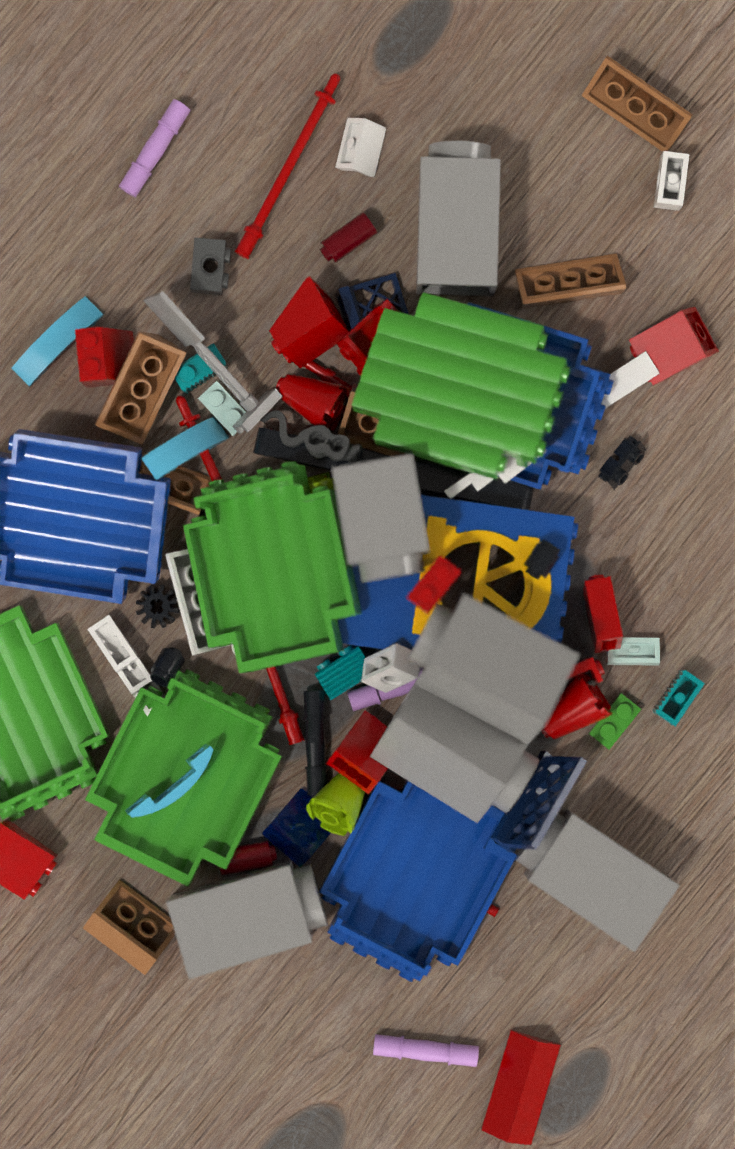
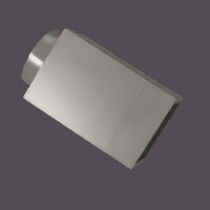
M471 141L436 142L428 146V157H421L419 170L416 294L424 292L431 295L494 296L497 287L500 159H491V146Z
M464 594L454 611L440 603L436 604L408 660L423 667L415 685L529 744L546 724L580 654Z
M415 682L370 757L476 823L480 821L491 805L507 813L530 780L539 759L525 751L528 746L527 743L415 685Z
M566 809L563 815L557 813L537 850L520 849L515 858L517 862L527 868L524 875L528 881L634 952H636L679 887L672 879L568 809Z
M292 859L172 894L166 902L189 979L312 943L313 930L328 926L323 901L311 865L294 869Z

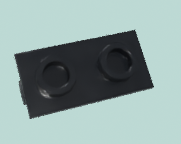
M629 436L627 439L624 438L614 451V454L620 457V459L616 461L610 456L599 469L600 474L598 477L604 482L607 481L614 490L618 485H622L627 480L628 472L632 467L638 465L644 458L646 448L642 442L637 441L632 436Z

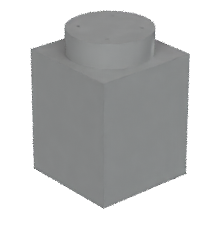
M413 455L332 468L348 564L352 567L359 566L362 583L424 573L422 555L431 554Z

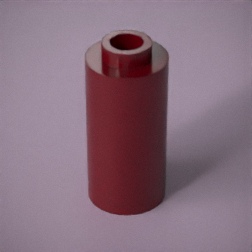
M362 212L321 241L323 247L319 250L328 262L333 260L334 263H337L376 235L377 230L369 218Z
M266 840L238 846L227 870L220 867L221 875L273 866V860H277L275 845H270L269 841Z

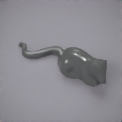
M278 410L271 411L260 419L261 422L265 423L271 418H278L280 438L287 447L295 448L305 443L307 450L315 458L321 459L327 456L335 462L343 460L355 464L360 462L363 454L362 446L360 444H351L349 438L345 435L332 434L323 425L312 426L300 432L297 437L290 438L288 435L287 418L282 412Z

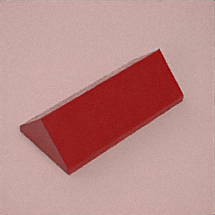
M510 1029L481 1127L482 1131L507 1143L532 1144L561 1046L560 1044Z

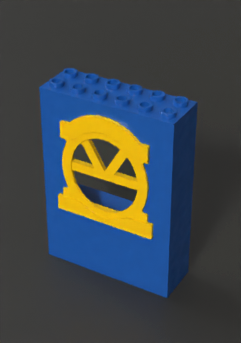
M421 495L431 554L422 555L425 572L362 583L359 566L352 567L362 614L338 619L343 644L385 649L397 643L413 650L435 606L426 615L406 599L440 555L445 558L448 553L459 546L480 542L473 599L483 603V597H486L505 612L507 617L555 642L561 643L564 627H559L560 617H565L567 601H563L564 591H569L571 575L566 574L568 565L573 564L575 550L570 549L571 540L577 537L578 523H574V517ZM542 539L560 549L557 555L559 558L546 578L541 576L537 580L525 572L527 567L523 564L536 543L540 544ZM491 545L503 548L514 557L513 562L487 572ZM521 570L524 575L525 588L522 600L517 607H514L486 585V583Z

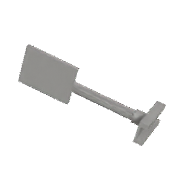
M163 291L148 296L143 300L185 347L192 345L203 361L240 400V404L246 412L232 426L238 434H241L244 430L249 432L282 398L277 389L266 391L258 400L252 393H248L207 346L201 343L205 337Z

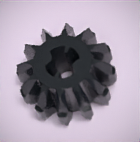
M151 585L149 586L150 596L145 591L140 593L146 599L145 602L136 600L137 605L144 606V609L137 610L136 613L137 615L147 614L142 619L143 624H146L152 618L151 628H156L158 620L161 627L165 628L166 621L164 618L173 623L175 618L170 615V612H180V609L172 608V604H177L178 601L177 598L169 599L174 593L172 589L163 595L164 585L159 586L158 593H156L155 587ZM153 601H163L162 608L164 610L162 613L156 611L155 614L152 611L154 609Z

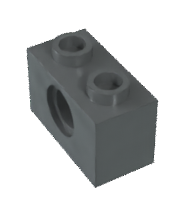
M194 238L190 283L192 293L223 295V289H228L229 273H225V263H230L231 248L227 247L226 240ZM208 261H216L218 269L215 272L208 273L204 270V266Z

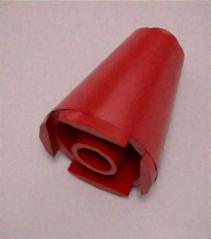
M287 374L285 377L282 376L276 385L277 391L282 395L281 400L314 426L323 425L332 431L341 422L346 406L343 405L345 398L349 399L351 389L342 384L293 374Z
M584 672L577 675L561 693L546 724L540 730L547 739L551 737L556 740L606 719L613 714V712L609 711L611 706L597 685L588 684L591 678Z

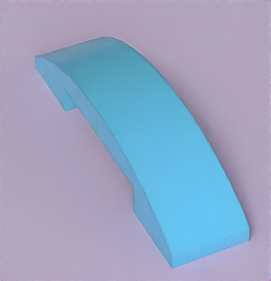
M86 296L83 297L26 350L13 365L12 369L30 387L76 340L75 329L91 328L103 314Z
M212 417L180 433L141 459L154 478L158 480L181 464L226 441L229 437L217 419Z
M205 744L185 761L192 769L157 798L152 800L148 795L144 794L128 807L125 812L131 817H138L156 812L175 802L202 775L211 758L212 747Z

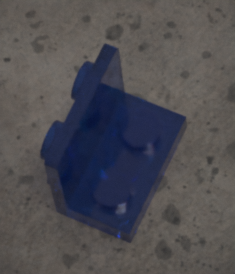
M300 789L262 832L267 839L299 867L311 858L331 834V832L320 827L322 822L317 817L312 820L309 816L307 804L313 797L307 795L304 789Z

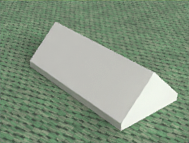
M188 549L165 554L192 655L227 647L208 648Z

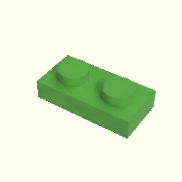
M622 693L610 705L611 709L609 711L613 712V714L597 722L588 733L608 750H610L642 710Z

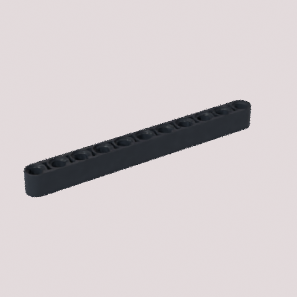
M258 428L253 450L254 454L289 462L296 461L298 464L331 471L335 467L355 464L346 460L335 462L327 456L321 459L315 458L309 453L305 443L295 448H290L282 443L280 431ZM288 433L290 438H295L298 436ZM363 450L359 463L392 458V456ZM415 461L420 490L448 496L444 489L469 473ZM493 479L479 491L471 483L454 497L488 505L530 510L534 488L511 481L504 483L502 479Z

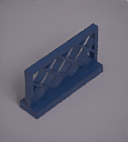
M396 273L350 287H342L335 292L343 320L349 331L364 318L367 312L369 313L372 310L369 307L375 296L382 300L388 299L393 306L401 310V313L409 315ZM392 282L394 293L391 299L377 292L382 283ZM377 285L376 288H375V290L369 288V287H372V286ZM363 289L372 294L366 306L357 302L354 294L355 291ZM359 308L364 310L362 315L360 313Z
M540 751L537 756L539 759L538 765L511 809L504 813L491 839L510 853H515L516 849L537 850L587 762L584 758L552 756L547 751Z

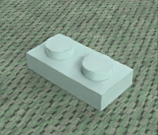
M216 381L198 399L234 437L238 432L232 426L245 414V411Z
M623 637L620 649L607 651V665L659 666L660 638Z

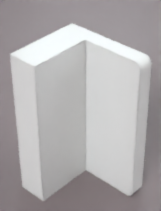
M347 118L335 168L342 171H357L366 176L374 177L386 128L366 118Z

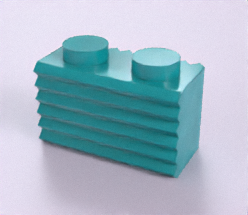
M213 343L207 348L227 369L228 365L215 344ZM195 354L181 364L175 380L182 391L188 394V391H192L193 388L197 389V385L201 386L202 382L205 383L206 380H210V377H214L215 373L198 354Z
M350 645L344 651L338 653L340 658L333 663L328 659L316 666L318 672L315 673V676L330 700H333L361 682L364 659L366 657L359 646L354 649Z
M678 670L679 674L673 679V683H670V687H667L664 696H661L662 700H658L659 704H656V708L652 709L654 714L675 727L705 684L686 670Z

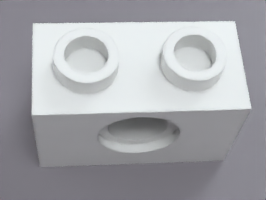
M663 151L661 154L654 208L676 211L682 208L689 154Z
M396 643L364 659L361 682L387 693L417 679L421 668L419 665L408 660L412 650Z

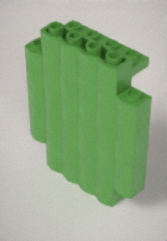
M423 292L415 316L384 309L354 395L352 407L354 412L380 419L374 435L376 445L497 480L499 472L504 473L508 458L505 455L515 458L516 464L527 468L529 462L536 464L538 456L543 457L547 443L543 441L545 433L552 430L555 417L551 415L554 407L558 408L563 393L559 390L562 382L566 383L568 380L570 367H567V359L539 351L540 349L544 350L548 339L543 325Z
M296 461L281 464L282 469L274 471L272 467L257 470V475L248 477L247 473L233 476V481L224 483L223 479L209 482V487L201 489L202 496L194 498L195 508L205 509L206 516L192 518L191 524L183 525L208 648H218L233 644L239 673L258 671L344 651L338 619L362 614L353 569L348 564L336 490H330L328 486H322L312 489L313 493L311 494L305 466L297 465Z
M21 605L0 614V816L2 820L9 817L12 822L25 816L23 810L33 806L35 811L48 805L47 799L55 795L59 800L72 794L71 788L79 784L82 789L92 785L98 770L87 746L91 745L92 749L100 747L107 743L105 738L110 736L59 623H54L34 633Z
M186 669L185 673L178 671L175 679L171 678L167 686L169 690L165 699L161 697L163 692L151 686L147 690L142 687L140 688L85 800L108 811L94 839L95 841L190 887L203 859L227 870L282 756L278 755L279 749L265 743L264 747L260 746L273 719L272 716L268 715L269 709L257 703L255 707H252L245 703L247 698L235 692L229 696L222 692L224 687L212 681H209L207 685L199 681L200 675ZM145 705L148 709L152 708L148 717L143 711ZM205 744L212 747L211 758L202 775L175 802L156 812L143 816L131 817L125 812L128 807L144 794L148 795L152 800L157 798L192 769L185 761Z

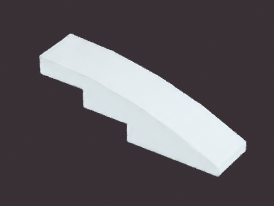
M646 351L611 373L609 379L614 380L610 395L604 394L601 403L606 405L605 409L660 374Z
M505 456L508 458L504 473L499 472V477L504 483H507L525 469V467L518 466L516 459L510 456ZM469 472L445 488L444 492L452 499L471 483L479 491L493 479Z
M110 615L87 629L135 698L141 687L147 690L151 686L163 692L151 680L150 672ZM145 705L143 711L148 717L152 708L148 709Z

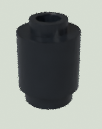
M542 539L540 544L536 543L523 565L527 567L525 572L537 580L541 576L546 578L559 558L557 555L560 549Z
M174 647L163 648L151 668V680L159 686L167 687L171 678L175 679L177 672L181 670L185 663L182 652Z

